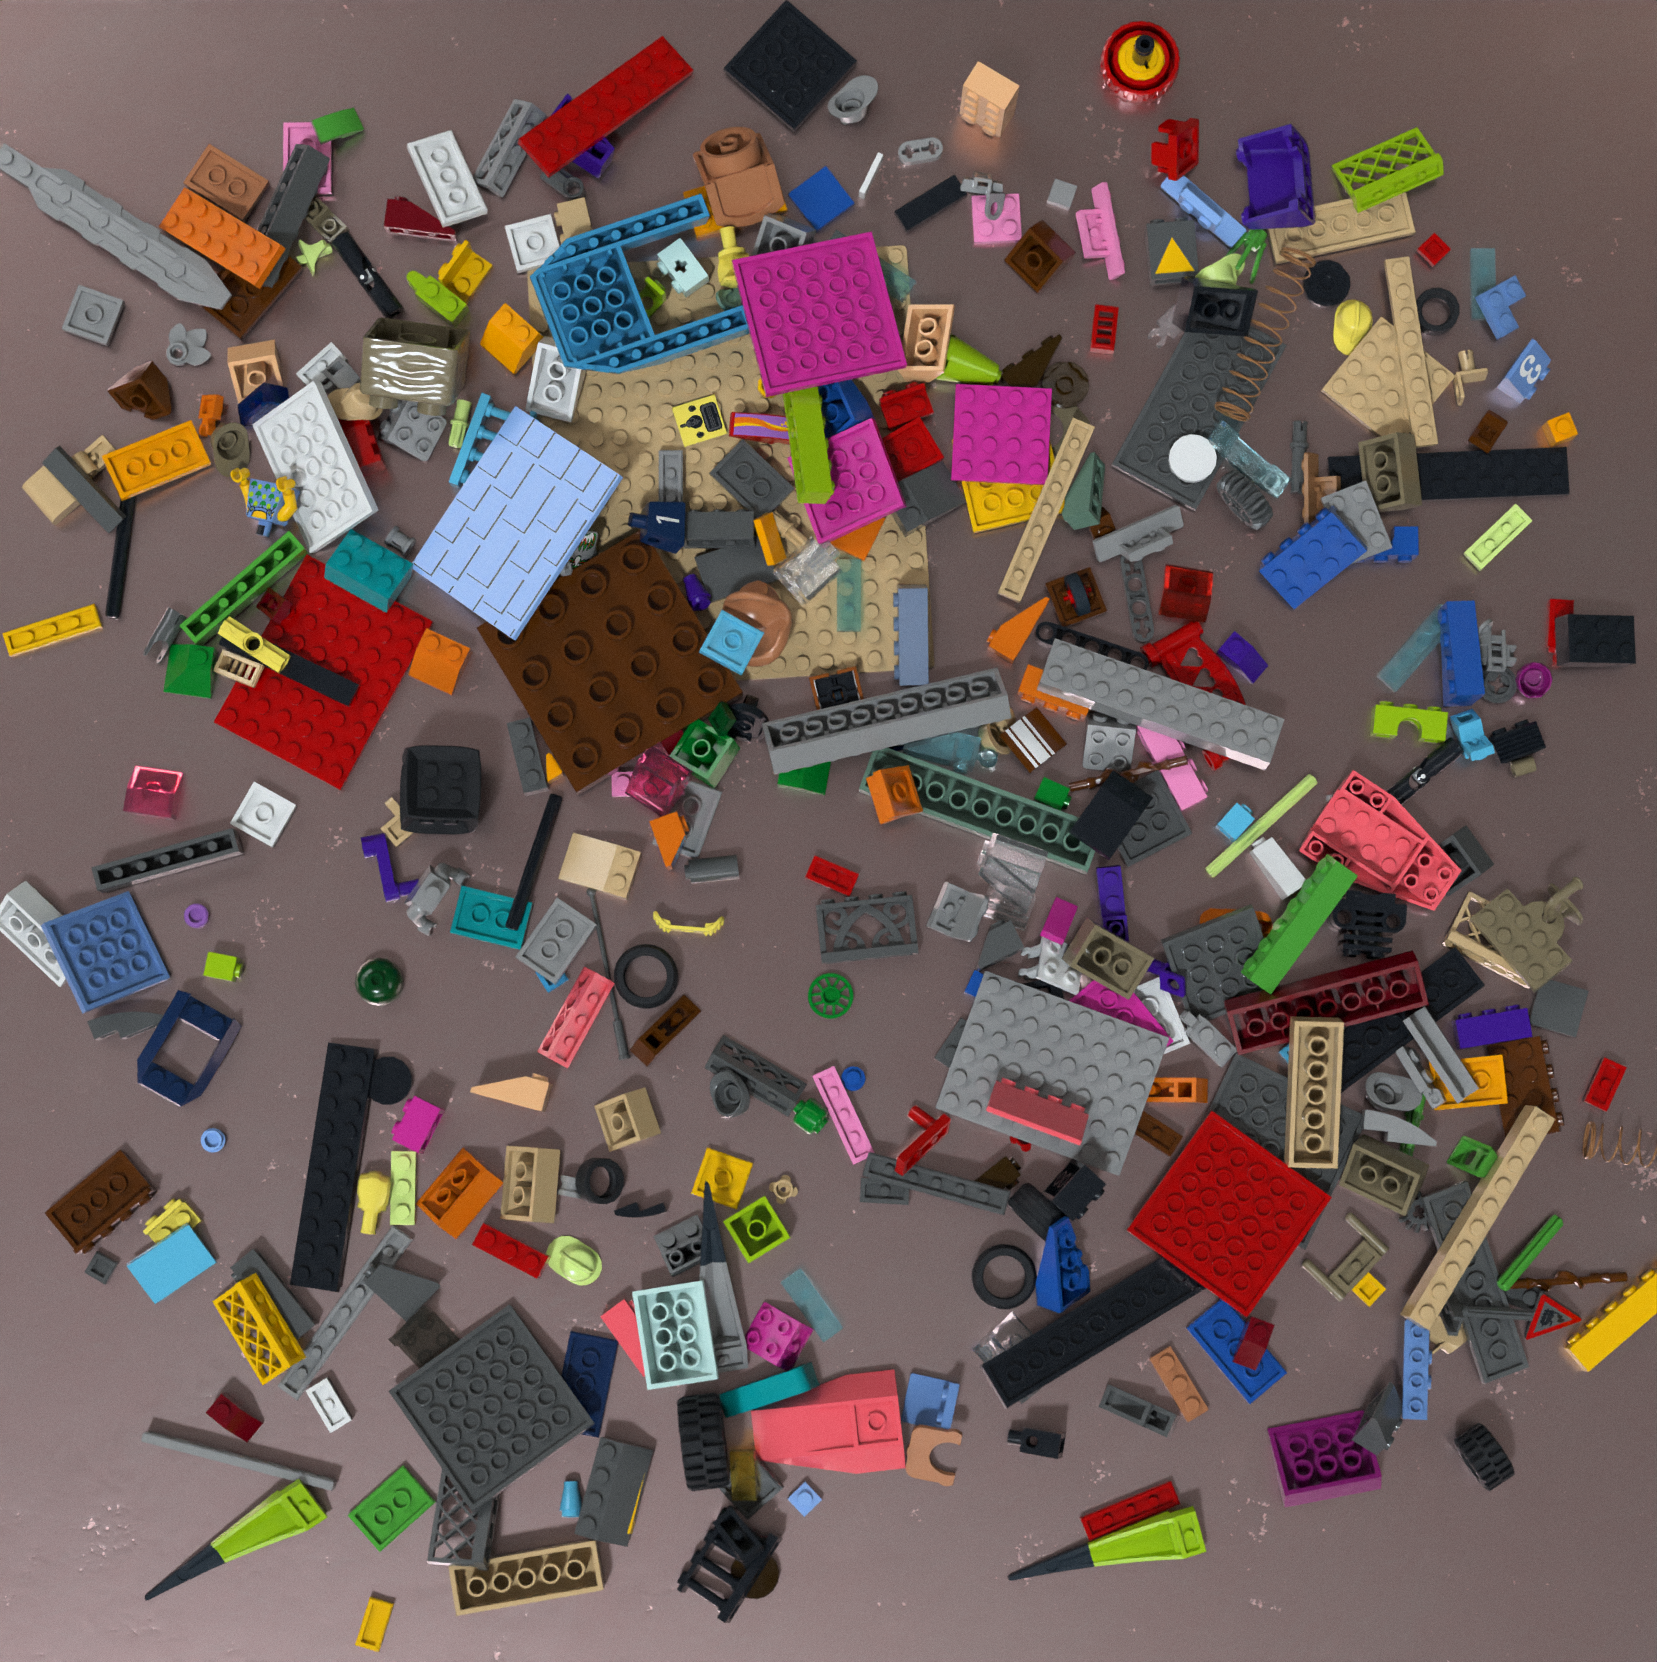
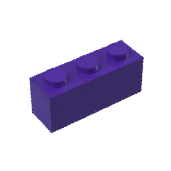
M1520 1005L1505 1007L1506 1012L1496 1013L1495 1008L1481 1011L1482 1016L1472 1017V1012L1457 1015L1458 1020L1451 1021L1456 1050L1533 1037L1528 1009H1520Z

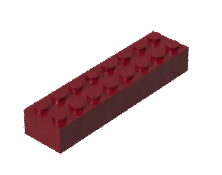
M1413 950L1277 986L1272 994L1262 990L1223 1001L1238 1055L1289 1042L1290 1017L1340 1018L1344 1022V1027L1429 1005L1419 963Z

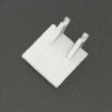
M1041 936L1039 945L1022 949V956L1028 954V959L1039 957V964L1028 969H1020L1018 977L1025 975V980L1037 978L1074 995L1079 994L1081 972L1070 967L1062 960L1063 955L1070 946L1069 944L1063 942L1060 945Z

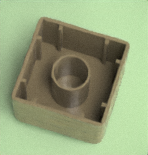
M378 318L370 327V330L363 336L361 393L370 395L369 405L372 407L395 409L398 407L399 400L418 402L417 412L430 416L445 415L446 407L454 403L465 385L471 331L462 328L391 318Z

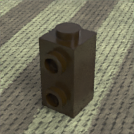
M1004 1156L974 1181L1001 1189L1006 1188L1009 1191L1019 1183L1017 1178L1021 1176L1018 1172L1021 1167L1013 1157L1008 1159L1007 1156Z

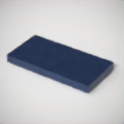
M570 1331L561 1377L595 1423L583 1432L582 1435L599 1438L619 1342L615 1339Z

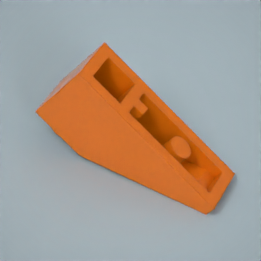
M1044 597L1002 624L998 631L993 629L986 641L990 643L987 650L1013 664L1050 599Z
M1155 1077L1146 1102L1208 1103V1079Z

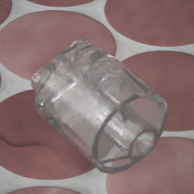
M810 536L779 563L772 572L783 586L792 593L795 599L804 606L843 571L835 562L840 553L830 541L827 540L825 543L819 544Z

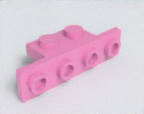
M1101 182L1091 189L1095 209L1079 210L1076 212L1084 259L1105 258L1109 280H1114L1125 273V263L1122 259L1120 238L1115 224L1116 217L1111 204V193L1108 189V183Z

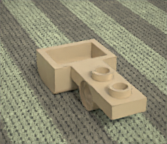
M101 435L84 451H79L71 458L92 479L106 467L102 456L116 449L104 435ZM45 466L41 467L22 486V489L55 526L80 505L77 499Z

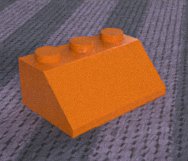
M462 1148L417 1201L416 1205L441 1229L457 1239L504 1182L471 1153Z

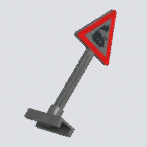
M1453 1291L1439 1313L1448 1336H1458L1463 1319L1467 1317L1527 1320L1529 1323L1524 1334L1527 1340L1582 1321L1579 1314L1543 1291L1539 1293L1533 1310L1468 1306L1467 1304L1458 1303Z

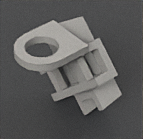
M973 171L972 177L963 176L960 186L961 191L986 194L985 215L990 220H997L1002 214L1005 199L1002 181L992 180L990 173ZM996 202L997 211L994 215H991V206Z
M1488 619L1478 628L1482 665H1486V671L1505 672L1507 667H1513L1517 661L1513 654L1516 650V645H1506L1505 630H1502L1500 635H1491L1493 621ZM1492 643H1498L1500 646H1492Z

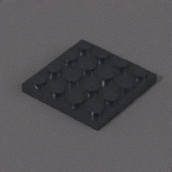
M785 0L723 70L795 132L857 64V60L794 5Z

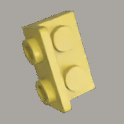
M174 1198L164 1206L166 1211L159 1217L154 1215L145 1223L147 1228L143 1232L145 1235H149L155 1243H158L187 1222L194 1229L203 1220L184 1199L176 1200Z

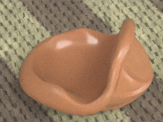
M762 581L748 583L739 591L729 594L724 601L722 610L764 632L747 666L761 667L774 662L784 650L790 635L792 615L789 607L780 600L778 594L770 585Z

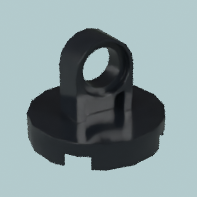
M747 694L743 703L729 705L730 710L737 719L727 733L729 736L745 742H750L751 738L759 737L758 740H761L764 737L762 723L769 722V719L761 709L757 708L759 698Z

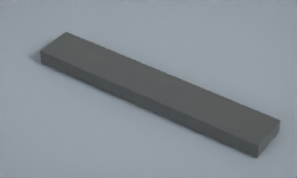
M872 1152L868 1153L862 1176L1005 1215L1011 1191L919 1165H914L901 1176L895 1171L897 1159Z

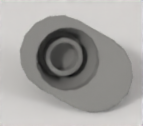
M868 75L852 79L829 100L828 111L833 116L839 118L844 125L859 122L866 116L868 105L878 93V82Z
M1376 1072L1372 1073L1365 1083L1366 1099L1379 1111H1390L1392 1109L1410 1111L1416 1109L1422 1100V1093L1419 1092L1413 1080L1406 1077Z

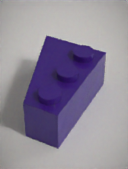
M568 93L552 114L572 101V97ZM603 138L572 162L599 179L612 162L615 148L606 138Z

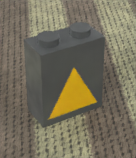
M1186 217L1176 218L1172 222L1155 219L1146 224L1145 240L1149 285L1181 283L1182 277L1195 278L1199 273L1194 220H1188Z

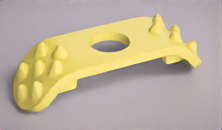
M657 911L653 912V919L656 921V925H659V928H662L663 932L667 931V933L678 931L705 934V936L709 934L712 936L713 932L716 933L717 929L720 930L725 919L721 916L714 923H706L704 928L671 925L670 920L661 918Z

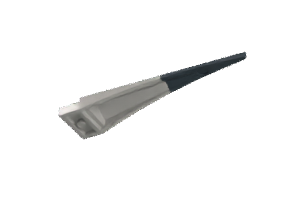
M705 1181L699 1281L704 1280L718 1373L748 1368L747 1344L730 1280L710 1184Z

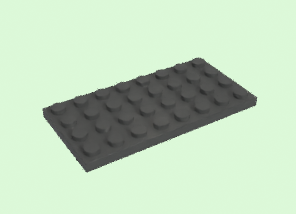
M1250 325L1248 337L1263 344L1275 345L1280 343L1279 340ZM1185 332L1111 466L1189 509L1196 511L1244 424V421L1232 419L1217 411L1214 407L1215 403L1219 401L1227 402L1244 409L1246 412L1252 409L1244 399L1224 391L1222 387L1244 395H1257L1259 392L1250 381L1231 374L1229 370H1234L1250 378H1264L1266 376L1264 370L1257 364L1242 359L1236 354L1241 353L1253 360L1264 362L1272 361V354L1263 346L1245 340L1244 336ZM1282 343L1276 347H1268L1274 353L1275 361L1268 364L1259 363L1268 373V377L1264 380H1252L1260 388V391L1264 388L1286 348V344ZM1259 396L1245 398L1254 406ZM1235 414L1238 416L1246 417L1243 414ZM1190 434L1200 435L1208 439L1214 446L1217 455L1216 466L1212 473L1203 481L1196 483L1180 480L1173 474L1168 462L1169 451L1173 444L1181 437Z

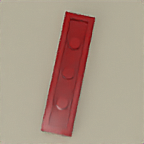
M1170 1480L1080 1517L1089 1541L1180 1505V1501Z

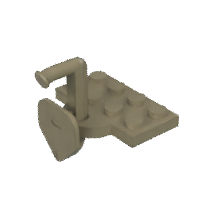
M1573 877L1572 881L1562 889L1550 883L1547 888L1551 896L1548 902L1536 901L1525 906L1507 888L1470 918V922L1534 993L1572 963V959L1557 943L1563 935L1565 917L1577 925L1583 923V916L1568 899L1574 892L1583 889V882L1578 877Z

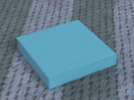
M721 610L699 653L742 675L764 632Z

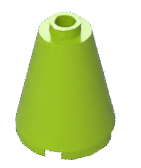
M950 334L945 371L935 379L971 385L992 386L993 383L997 384L999 382L1002 371L999 370V364L956 335Z

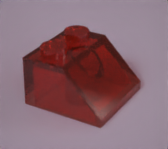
M1166 564L1158 615L1206 623L1211 603L1213 572Z

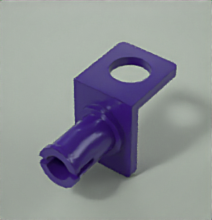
M1154 958L1146 972L1160 976L1161 990L1183 998L1186 995L1185 977L1171 972L1168 962L1165 963ZM1175 980L1179 984V989H1175L1170 983Z

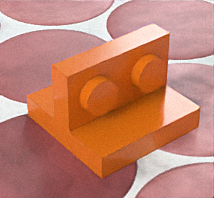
M909 765L881 769L873 772L872 776L866 778L880 824L923 812Z

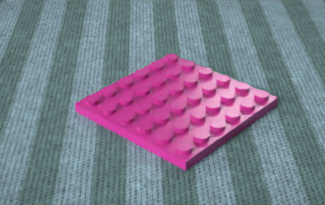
M872 231L732 260V267L766 397L906 368L907 362Z

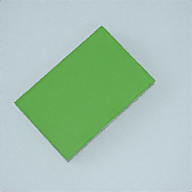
M403 1465L352 1510L348 1516L376 1549L381 1552L436 1501L406 1466Z

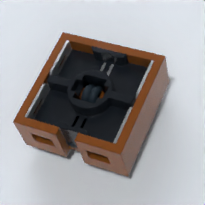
M856 666L836 671L837 674L829 676V673L809 677L816 710L864 699Z

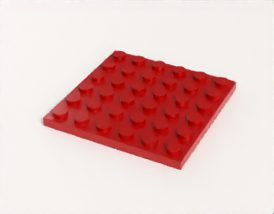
M1211 1111L1126 1231L1247 1318L1332 1197L1291 1167H1288L1284 1162L1215 1112Z

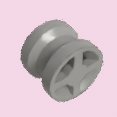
M561 1175L562 1185L558 1189L557 1194L581 1199L575 1185L576 1178Z

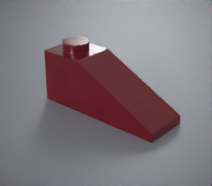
M396 196L394 199L387 198L384 219L386 233L457 241V234L454 229L449 226L443 228L440 220L413 202L408 201L407 198Z

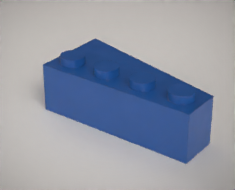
M1475 600L1447 601L1438 610V622L1441 630L1443 707L1472 706L1485 695Z

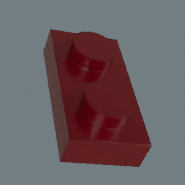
M268 587L256 608L280 624L289 615L293 604Z

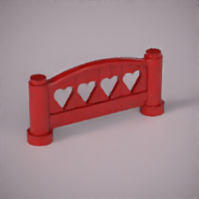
M1191 621L1155 643L1151 644L1149 642L1140 647L1141 653L1148 658L1149 666L1153 668L1161 663L1170 679L1209 693L1218 689L1221 691L1222 697L1246 705L1242 692L1227 666L1200 638V635L1204 632L1198 621ZM1193 648L1197 651V657L1202 659L1201 666H1181L1188 649ZM1201 669L1209 671V677L1215 681L1213 687L1193 686ZM1205 749L1202 750L1206 763L1213 771L1221 768L1223 762L1230 759Z

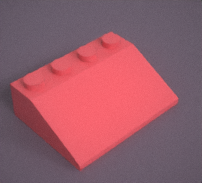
M1003 1077L1001 1081L996 1080L986 1106V1111L1081 1145L1089 1114L1084 1112L1085 1107L1074 1103L1071 1104V1107L1061 1104L1063 1099L1048 1095V1098L1038 1095V1090L1025 1086V1089L1022 1090L1015 1087L1016 1082Z

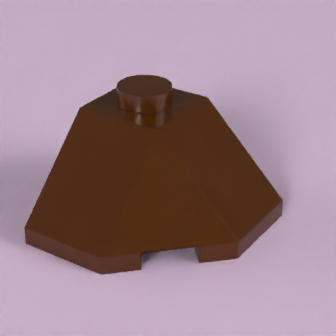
M153 361L134 367L107 390L122 409L130 412L134 409L145 413L144 417L155 420L172 412L167 378Z

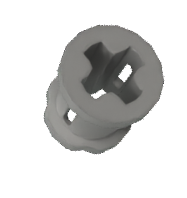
M395 526L386 537L384 544L392 545L405 557L413 548L416 539L408 537L399 531L400 528L398 526Z

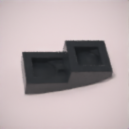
M638 1202L614 1210L616 1216L630 1218L648 1217L667 1212L664 1202L642 1211Z

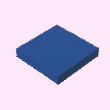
M827 166L788 193L789 198L812 228L817 229L816 233L855 204Z

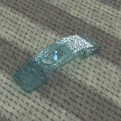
M1220 420L1207 440L1236 470L1262 490L1278 498L1291 478L1276 465L1269 464L1239 438V433L1224 420Z

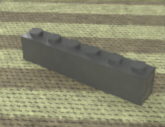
M295 145L257 229L260 233L286 248L263 283V287L272 288L279 279L280 269L289 256V249L298 236V229L302 220L307 216L311 200L317 194L320 180L328 169L327 165L330 158L309 145Z
M231 828L94 866L91 869L97 891L105 893L242 855L243 851L237 830Z

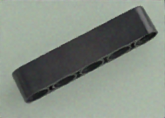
M1041 622L1035 630V641L1051 649L1055 638L1062 640L1065 636H1070L1074 639L1075 645L1085 649L1087 644H1094L1098 649L1097 653L1108 657V653L1114 651L1120 655L1121 662L1131 665L1132 660L1138 659L1143 663L1144 670H1147L1149 665L1148 658L1140 652L1052 622ZM1044 628L1049 629L1052 632V637L1047 640L1040 637L1039 631Z

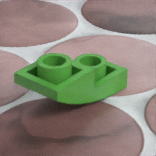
M354 108L334 112L311 121L320 144L339 137L343 139L364 130Z

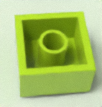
M763 1196L723 1221L748 1264L791 1238L766 1196Z

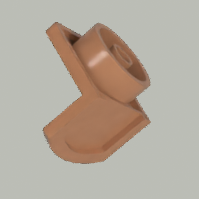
M746 127L722 129L708 136L701 144V151L693 154L717 226L742 227L762 221L766 214H774L785 204L774 163L760 133H755L752 129Z

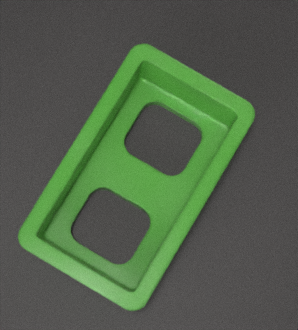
M1463 1136L1448 1158L1447 1163L1472 1175L1484 1178L1496 1161L1497 1154L1491 1146ZM1475 1151L1476 1155L1469 1165L1465 1164L1470 1153Z

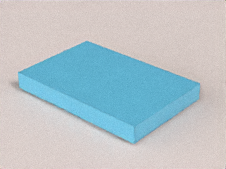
M187 1222L128 1262L127 1268L156 1304L214 1265L216 1259Z

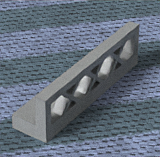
M514 99L473 175L476 185L486 187L497 196L504 197L527 154L518 144V139L543 122L547 114L531 102ZM519 107H521L520 114L515 117ZM509 129H511L509 134L506 137H504L506 132ZM500 149L498 155L493 158L495 152ZM489 170L488 174L483 180L482 177L484 173Z
M1425 1006L1403 1020L1457 1104L1479 1089Z

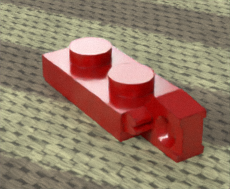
M1549 599L1546 647L1548 648V653H1553L1552 666H1557L1555 618L1574 614V600Z

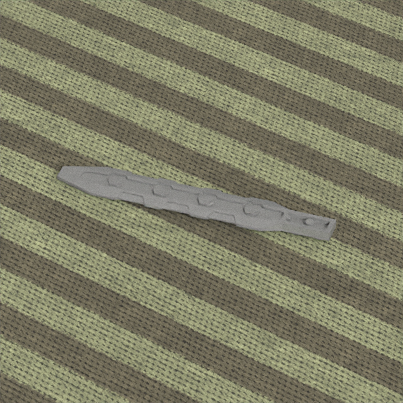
M5 143L0 148V170L29 188L40 210L57 221L61 220L72 227L95 246L99 245L120 259V262L132 270H138L155 281L160 288L175 298L220 310L224 308L231 298V293L209 263L193 251L176 244L161 234L159 229L148 222L144 223L124 210L122 205L111 198H105L85 185L83 180L66 169L42 168Z

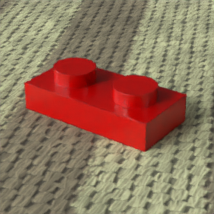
M814 855L805 878L850 897L859 874Z
M1603 1057L1583 1102L1607 1112L1627 1067Z

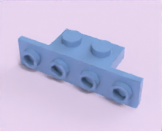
M1408 1319L1404 1321L1402 1418L1427 1420L1428 1389H1431V1375H1428V1367L1432 1363V1351L1429 1350V1330L1418 1327Z

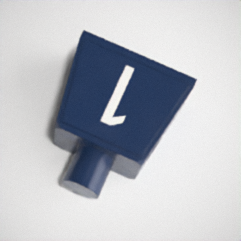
M648 502L641 510V514L630 513L628 526L640 528V541L642 543L676 554L684 546L685 503Z

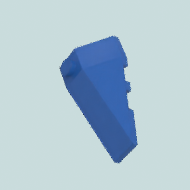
M1066 1216L1049 1227L1036 1280L1037 1305L1060 1314L1091 1292L1089 1269L1081 1260L1083 1256L1082 1251L1076 1247V1235L1069 1217Z

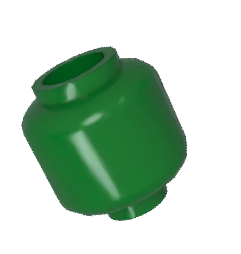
M810 1098L806 1102L801 1099L793 1109L796 1113L793 1117V1122L807 1134L814 1132L818 1134L829 1121L827 1108L814 1098Z

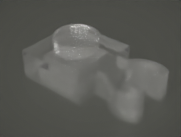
M1175 305L1157 321L1160 328L1151 330L1148 335L1149 340L1154 335L1160 336L1161 341L1157 344L1158 348L1165 344L1168 335L1174 339L1182 332L1180 328L1172 323Z

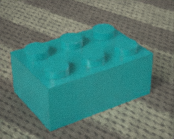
M350 529L327 561L324 578L387 613L411 579L413 563Z

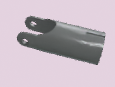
M168 607L145 647L143 655L146 656L152 646L161 640L162 651L156 661L159 664L181 629L179 625L187 617Z

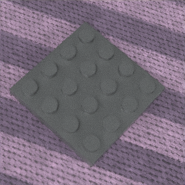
M1251 904L1160 940L1171 972L1185 977L1186 995L1180 998L1184 1010L1189 1011L1195 1018L1199 1014L1209 1021L1227 1014L1223 1001L1264 990L1241 973L1245 962L1253 956L1258 949L1259 943L1264 939L1254 907ZM1175 981L1176 987L1179 989V984Z

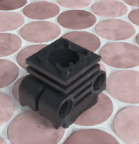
M1347 890L1326 919L1327 925L1332 931L1347 933L1337 937V942H1343V944L1336 947V952H1342L1343 957H1356V955L1367 954V959L1385 958V955L1392 952V947L1382 946L1391 944L1393 938L1383 936H1391L1405 927L1407 905L1395 904L1396 894L1368 895L1360 891ZM1338 913L1345 916V924L1339 922ZM1387 917H1389V918H1391V919L1393 920V922H1394V927H1393V928H1390V927L1387 925V923H1386Z

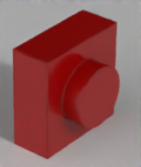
M1434 233L1416 251L1433 268L1451 249Z

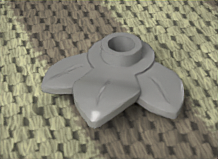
M181 323L175 325L169 333L170 345L166 350V356L170 363L177 366L184 365L185 363L197 366L208 361L211 353L203 348L207 339L206 330L193 329L187 332ZM178 350L183 351V355L180 358L175 357V352Z

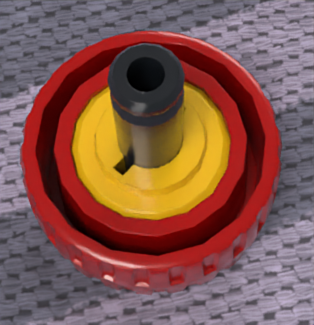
M1145 21L1129 22L1115 30L1108 37L1100 59V73L1106 88L1116 98L1121 99V101L1135 105L1152 103L1162 98L1174 84L1180 66L1179 49L1174 38L1160 25Z

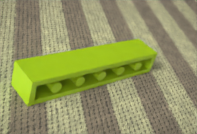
M818 386L784 393L783 400L798 503L826 504L831 495L834 494L835 484L834 481H831L830 475L832 464L827 454L828 439L825 438L824 433L825 417L822 416L821 412L822 396L819 395Z

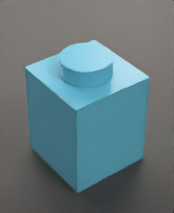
M1236 803L1215 827L1234 842L1255 818L1251 816L1253 812L1243 803L1241 806Z

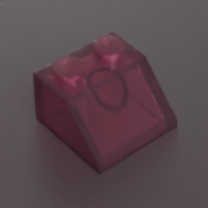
M652 746L637 760L625 793L662 817L670 813L686 789L692 771Z
M135 766L127 785L123 811L133 815L176 821L184 773Z

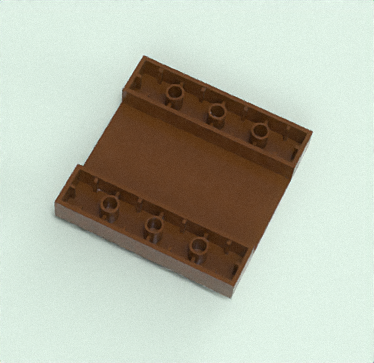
M640 530L572 570L571 575L562 576L555 580L516 641L488 621L477 627V630L577 795L619 771L620 766L701 718L703 721L711 715L719 702H726L729 705L743 696L741 688L728 668L699 653L708 634L655 548L640 541Z

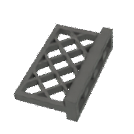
M442 1469L427 1563L477 1567L478 1570H488L500 1493L470 1514L465 1507L466 1502L464 1500L460 1501L454 1494L457 1491L455 1486L450 1489L446 1484L448 1476ZM452 1495L458 1504L449 1512H446L443 1508V1502ZM462 1508L468 1517L456 1525L451 1516ZM449 1519L454 1528L442 1536L439 1532V1526ZM470 1521H473L476 1525V1531L467 1538L460 1529ZM459 1532L464 1541L453 1549L447 1540ZM445 1543L451 1552L443 1558L435 1557L436 1549ZM467 1545L473 1550L471 1560L461 1559L457 1553Z

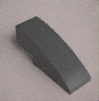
M121 1012L101 1016L87 1022L95 1040L104 1039L115 1033H119L120 1038L126 1040L158 1026L163 1015L151 1012Z
M1109 1384L1099 1404V1407L1170 1439L1180 1419V1416Z

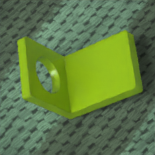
M648 276L645 279L646 287L639 295L641 299L643 297H650L653 300L652 308L645 310L649 319L667 299L665 287L659 281H653Z

